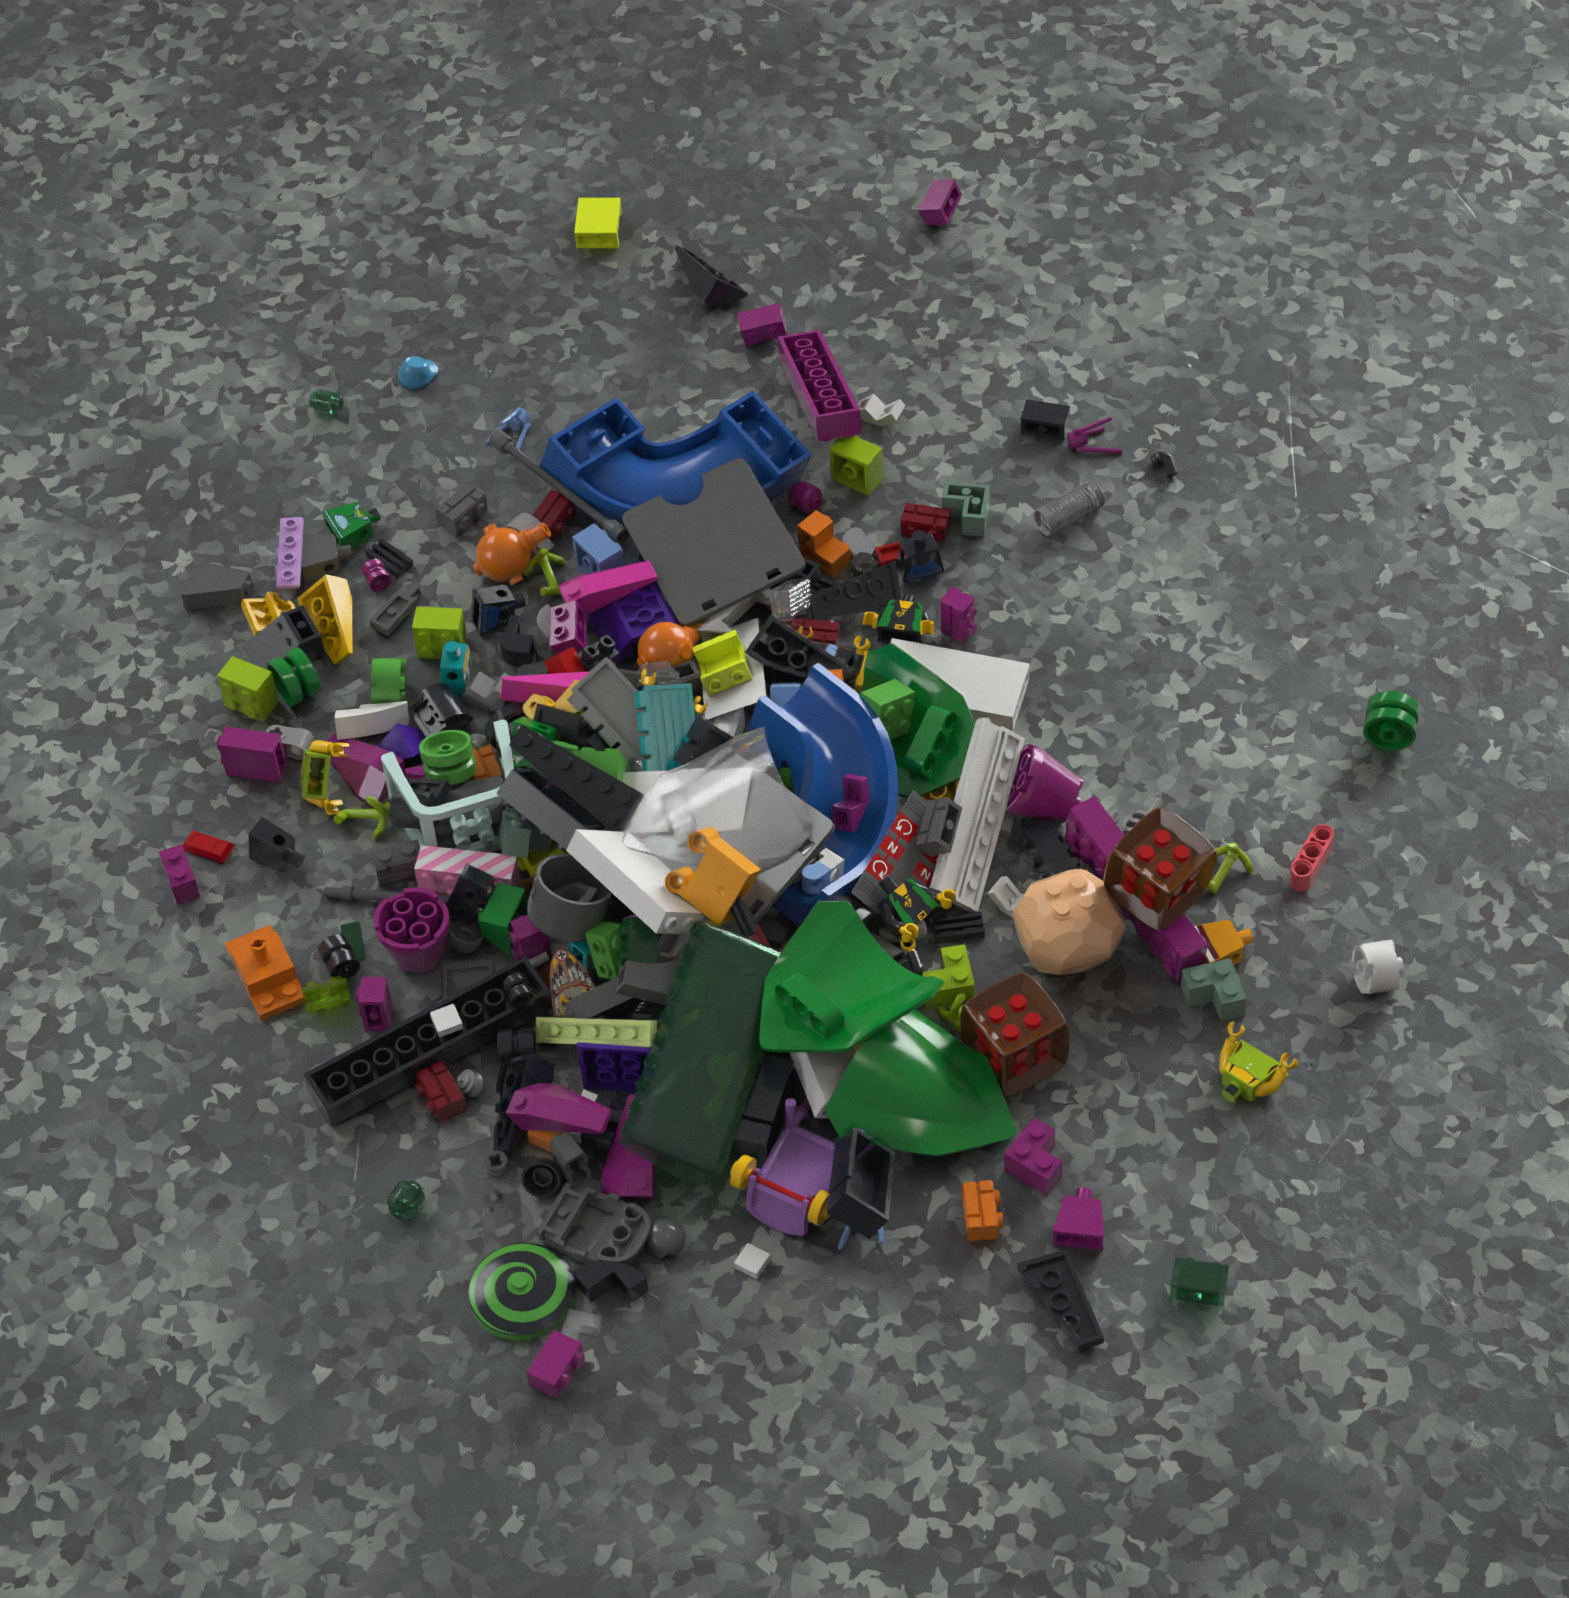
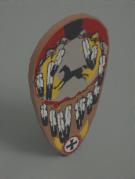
M559 948L554 952L549 971L552 1007L555 1017L566 1018L564 1010L568 1001L595 988V985L583 965L573 954L564 948Z

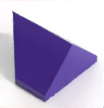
M397 723L378 747L393 752L394 755L401 759L414 757L420 753L419 745L426 736L421 729Z

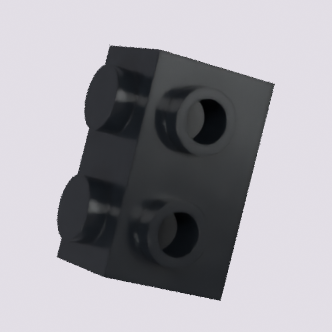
M466 863L446 903L449 916L468 925L473 916L478 918L480 911L484 907L481 904L482 899L488 900L493 889L489 885L493 876Z

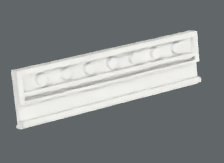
M987 717L976 720L954 802L962 807V812L951 853L939 854L930 888L940 890L941 894L946 889L955 891L956 900L952 901V903L970 913L978 912L1025 739L1003 726L999 727L991 723V719Z

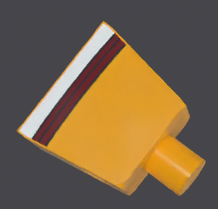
M1229 920L1194 925L1208 944L1204 964L1231 958L1234 966L1244 958V945L1254 942L1249 928L1237 932Z

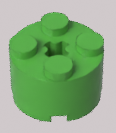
M373 658L371 677L372 704L406 701V692L401 691L405 690L407 674L402 673L406 672V658Z

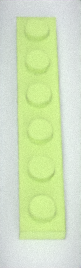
M536 1017V1043L577 1044V1042L657 1047V1021Z

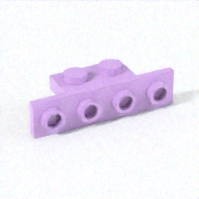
M302 517L280 519L279 548H276L278 565H275L277 589L300 587L304 526Z

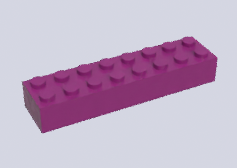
M821 330L777 337L779 360L817 441L827 442L835 438H850L862 434L860 409Z
M1093 796L1070 808L1065 836L1069 844L1074 845L1079 851L1081 860L1085 864L1088 863L1094 876L1103 881L1108 857L1116 844L1124 836V833L1098 799ZM1119 904L1123 916L1131 920L1138 936L1146 940L1151 953L1161 960L1166 973L1169 976H1173L1177 983L1181 981L1182 969L1204 964L1208 944L1185 913L1164 930L1157 931L1144 924Z

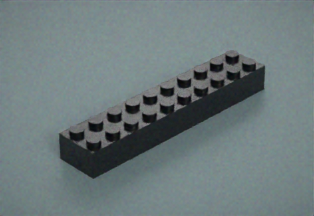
M525 956L304 1073L307 1090L332 1127L416 1082L415 1074L426 1067L430 1068L431 1065L439 1061L447 1065L496 1039L499 1028L514 1029L552 1009L551 991ZM518 972L526 974L529 980L528 986L535 993L534 1001L523 1008L512 1006L509 1000L510 994L503 987L504 980L511 974ZM454 1004L461 1019L463 1029L439 1037L432 1022L430 1012Z

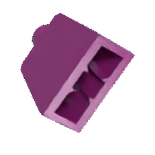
M1079 1187L1076 1190V1197L1065 1196L1063 1198L1053 1227V1245L1103 1250L1102 1202L1099 1199L1091 1198L1092 1190L1090 1188Z

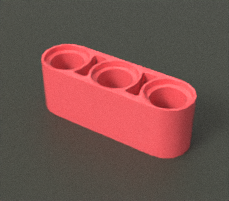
M1325 824L1315 826L1291 865L1289 883L1295 891L1302 892L1311 887L1331 854L1334 830L1330 826Z

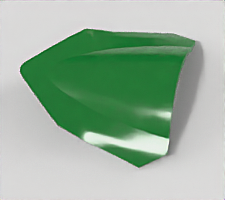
M894 643L868 651L861 692L893 679L898 680L915 691L909 733L890 740L897 766L898 796L908 798L913 790L920 796H923L960 780L975 726L964 696Z
M817 901L784 947L765 978L759 1036L760 1046L768 1052H848L875 1032L932 1000L944 982L942 979L934 976L925 977L917 975L891 958L873 938L858 913L848 901Z
M916 1010L875 1032L860 1043L824 1109L840 1139L854 1126L862 1129L865 1134L872 1137V1142L869 1145H873L878 1141L892 1150L937 1157L1010 1140L1016 1131L1005 1098L987 1057L961 1043Z

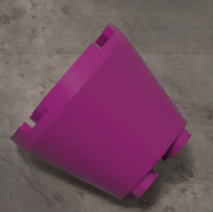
M1027 744L1021 750L1005 812L1010 815L1036 819L1050 817L1052 821L1065 823L1069 816L1070 808L1080 804L1081 798L1077 796L1083 785V779L1072 773L1042 748Z
M405 888L402 893L396 894L389 899L385 898L377 907L374 914V928L377 938L396 962L399 969L411 973L423 972L425 974L434 971L435 966L442 959L450 925L448 908L439 898V895L431 890Z

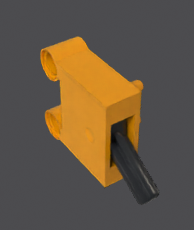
M706 827L692 832L688 838L689 848L695 853L700 854L704 852L705 855L695 872L689 867H682L669 872L665 877L666 888L671 893L679 894L718 926L730 922L734 916L744 938L754 935L757 930L743 900L761 869L720 838L716 829ZM702 836L706 840V845L702 841Z

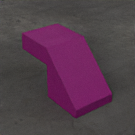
M847 774L842 777L844 800L832 805V818L835 829L853 833L856 831L869 802L868 778Z

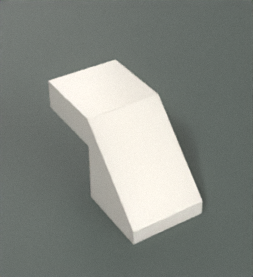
M875 394L860 400L857 404L862 421L882 427L896 421L905 407V404L900 399L885 406Z
M1007 876L1000 877L987 893L999 909L1013 917V911L1024 895L1019 892Z

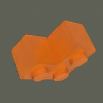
M816 510L797 525L799 552L803 558L820 564L821 571L833 579L851 564V548L845 542H841L834 537L833 521L830 517Z

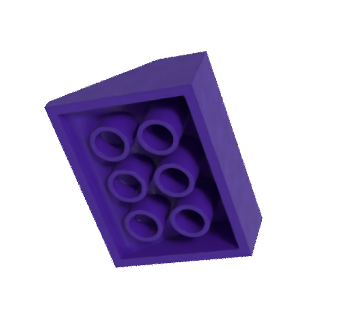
M577 1042L583 1088L587 1090L652 1094L680 1061L688 1062L687 1056L680 1049Z

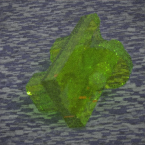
M341 976L331 977L328 982L321 984L315 981L306 983L304 988H301L307 1012L326 1008L327 1012H332V1006L351 1002L346 978H341Z

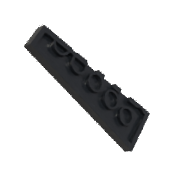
M522 724L509 744L513 750L610 831L622 832L644 796L636 789Z

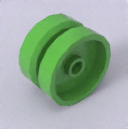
M459 730L441 731L426 737L420 743L419 751L424 763L423 770L426 779L447 780L450 785H455L470 779L476 773L477 764L472 753V740L466 732Z

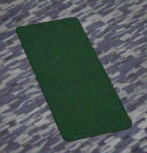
M360 922L340 925L341 934L348 938L358 960L365 959Z

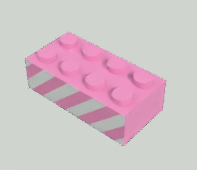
M421 845L414 868L418 888L431 890L438 895L451 894L466 863L493 876L489 884L493 887L492 891L497 882L522 887L517 856ZM482 899L481 904L487 905V900Z

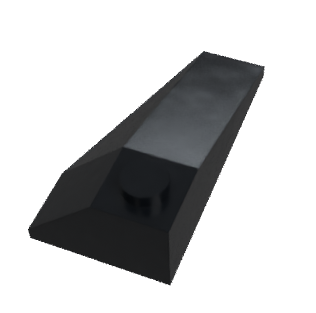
M676 245L674 249L693 292L700 298V303L709 308L712 305L723 308L747 297L748 292L736 282L729 281L723 277V273L709 266V263L692 251Z
M773 615L768 618L745 651L747 655L763 666L804 678L808 677L812 666L817 663L827 670L842 669L843 677L850 668Z
M531 1053L501 1062L496 1083V1092L500 1093V1103L498 1102L495 1105V1112L499 1113V1121L494 1126L493 1151H501L503 1153L513 1151L524 1132L506 1114L514 1092L537 1083L551 1084L554 1079L555 1064Z

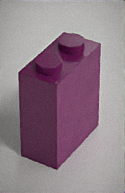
M225 727L222 736L220 735L217 739V749L220 750L221 764L224 765L226 775L281 782L287 761L280 734Z

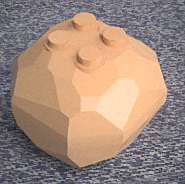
M1082 869L1068 870L1031 883L1013 911L1014 924L1021 946L1030 962L1042 973L1066 975L1086 972L1108 961L1121 942L1126 930V924L1117 903L1104 887V882Z

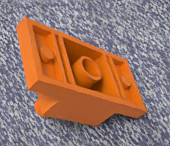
M271 925L225 943L228 954L261 1021L307 1002L306 995L297 979L294 965L277 931H274Z

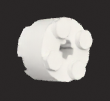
M1392 940L1354 946L1352 963H1357L1359 974L1354 975V978L1361 993L1374 994L1400 989L1399 973L1403 972L1404 966L1402 958L1396 956Z

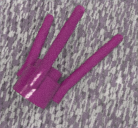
M1112 417L1099 420L1082 428L1073 429L1072 432H1067L1070 450L1076 449L1077 453H1123L1122 449L1084 447V445L1088 444L1087 436L1104 431V427H1096L1112 421Z

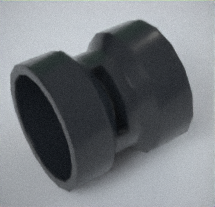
M522 972L511 974L503 982V987L510 994L509 1000L515 1008L528 1006L535 999L533 989L528 986L529 980L526 974Z

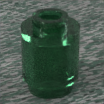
M319 389L311 393L309 405L315 411L337 414L342 410L344 400L340 393Z

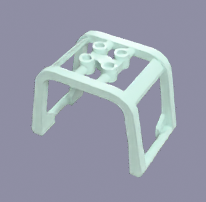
M499 720L493 722L498 747H500L502 758H500L501 770L506 779L510 771L515 769V766L513 764L512 750L509 746L511 740L508 723L506 720ZM390 752L381 756L390 801L394 790H399L412 813L419 818L422 834L419 829L404 828L411 841L418 839L420 847L421 845L438 847L433 821L451 817L450 824L454 831L453 839L457 846L454 849L492 852L501 849L498 839L499 835L494 836L491 816L488 808L485 807L502 801L503 798L496 794L500 787L436 807H426L420 804L404 777L394 753ZM505 805L506 811L510 812L512 808ZM475 810L473 812L475 819L466 821L462 813ZM478 834L481 841L471 843L469 835Z

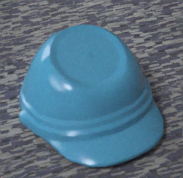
M412 356L406 358L400 366L398 373L399 382L404 387L410 389L424 387L436 376L438 367L432 361L424 360L421 357Z

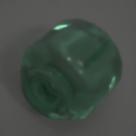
M400 1181L395 1185L387 1198L389 1212L400 1220L412 1219L420 1211L426 1197L419 1183L415 1181Z

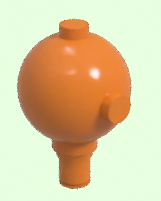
M543 522L532 529H523L520 532L506 527L497 528L495 523L483 528L484 535L476 547V563L473 564L474 571L478 576L484 574L493 581L509 582L511 586L521 583L523 581L521 575L526 571L530 563V552L536 549L538 543L551 536L549 528Z
M702 620L691 626L683 627L671 622H660L647 628L638 643V666L642 670L647 669L652 674L692 660L694 654L692 647L696 646L697 642L701 639L697 629L705 621Z

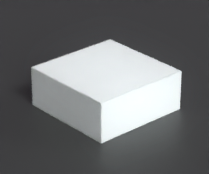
M454 1004L430 1012L432 1022L439 1037L463 1029L461 1019Z
M747 1243L735 1260L734 1268L758 1279L771 1260L770 1254Z

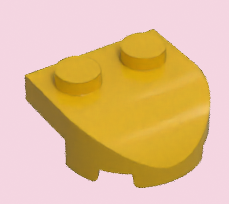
M267 592L265 598L243 599L241 607L255 636L279 615L294 609V604L290 600L286 602L278 598V593Z

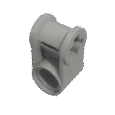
M272 725L267 728L266 732L278 734V731L280 732L285 757L303 760L304 749L309 750L313 741V735L310 731L303 728L297 729L281 725Z

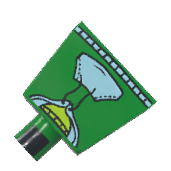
M357 502L322 512L325 526L330 534L335 535L337 545H351V550L373 537L371 524L381 520L376 508L364 512Z

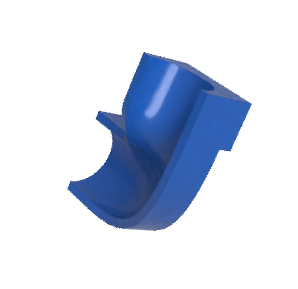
M753 390L720 410L718 417L705 426L681 438L660 443L651 442L643 437L646 430L644 426L616 397L550 437L540 466L605 518L611 521L614 519L625 526L622 516L626 511L659 495L665 501L674 505H685L693 502L700 496L703 490L704 482L701 475L736 458H742L746 461L768 500L771 502L790 490L792 485L801 480L812 454ZM575 505V507H576L579 511H581L582 513H584L585 515H587L584 511H582L580 508H578V507Z
M817 663L812 666L807 679L798 692L784 706L779 707L765 695L758 699L743 740L749 747L761 753L762 757L776 768L781 769L788 764L793 778V793L832 822V805L844 800L842 777L852 774L868 778L869 802L856 831L851 833L834 829L833 834L825 842V848L844 859V875L822 889L818 894L805 893L801 888L802 879L798 883H791L772 905L799 927L817 901H837L843 896L857 899L851 892L893 824L898 798V775L894 751L888 733L879 716L855 690Z

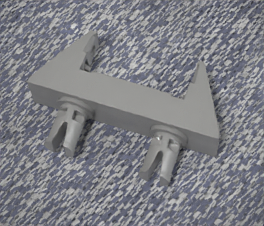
M770 587L704 619L705 623L697 629L703 643L733 631L730 627L756 602L765 605L771 604L777 608L778 604ZM736 630V632H737V634H738V636H739V638H740V640H741V642H742V639H741V637H740V635H739V632Z

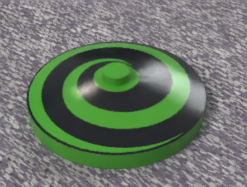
M515 1243L493 1251L478 1264L469 1282L468 1297L475 1319L486 1331L503 1339L524 1341L535 1339L551 1332L565 1320L574 1303L575 1283L569 1265L557 1252L539 1244Z

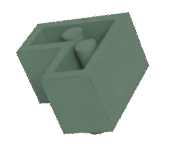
M945 481L942 508L951 509V517L962 518V535L985 537L990 509V485Z
M511 809L510 812L503 811L498 838L502 855L527 858L528 850L549 853L551 838L543 836L534 823H528L520 817L521 813L516 809Z
M1231 958L1182 969L1181 989L1188 1007L1213 1001L1220 1021L1245 1016L1246 996Z

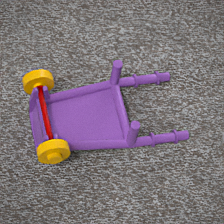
M807 1097L800 1106H796L794 1099L786 1100L784 1128L761 1169L756 1168V1159L743 1155L733 1164L730 1172L731 1186L739 1190H744L748 1186L746 1210L765 1225L777 1231L798 1236H804L807 1233L809 1222L820 1226L831 1216L827 1213L828 1197L830 1196L829 1188L834 1147L836 1144L798 1127L802 1119H806L809 1116L808 1111L811 1109ZM868 1145L857 1158H860L872 1145Z

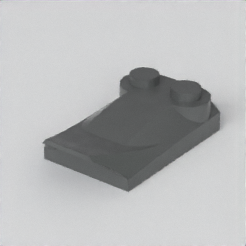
M494 776L451 785L441 805L494 790L503 784L504 779L502 776ZM502 801L485 806L488 808L491 816V825L501 823ZM475 810L462 813L466 821L475 819L473 815ZM451 817L439 821L434 829L437 834L446 835L454 833L450 824Z

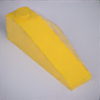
M324 575L297 599L299 606L303 605L318 629L322 637L324 650L334 665H339L352 654V596L347 579Z

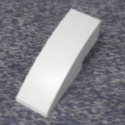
M407 701L360 705V709L337 710L335 713L337 740L387 732L392 730L397 723L406 726L410 725Z

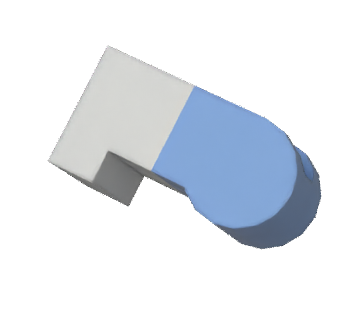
M825 848L819 853V860L816 863L807 865L802 869V890L808 894H818L822 889L844 875V859Z

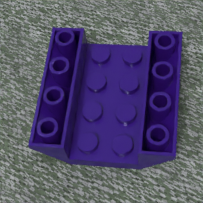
M640 560V561H637V562H634V563H631V564L640 563V562H645V561ZM656 581L587 614L599 640L603 636L608 635L615 642L614 648L619 652V655L611 659L613 663L634 657L632 645L639 643L640 637L650 626L660 622H671L683 627L677 620Z

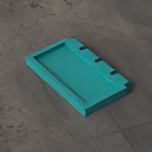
M691 683L643 686L642 691L634 692L636 709H644L645 711L636 713L638 733H647V735L639 737L641 757L650 756V759L641 761L642 771L689 770L675 762L673 758L682 742H688L689 738L686 735L695 720Z

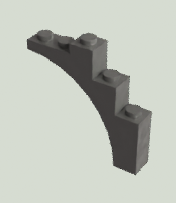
M719 926L715 936L708 944L683 959L666 963L647 964L626 961L619 970L616 993L675 1007L682 1000L688 970L698 972L699 968L713 970V976H718V972L737 976L743 968L747 967L749 962V954L746 953L747 944L740 942L741 939L733 937Z

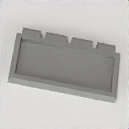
M605 657L571 688L573 694L567 700L578 712L586 706L588 710L582 714V717L594 730L601 724L604 725V728L598 733L611 748L619 742L621 745L617 750L628 761L632 758L637 761L641 757L639 737L647 735V733H638L636 713L645 711L644 709L637 710L635 707L634 692L638 690Z

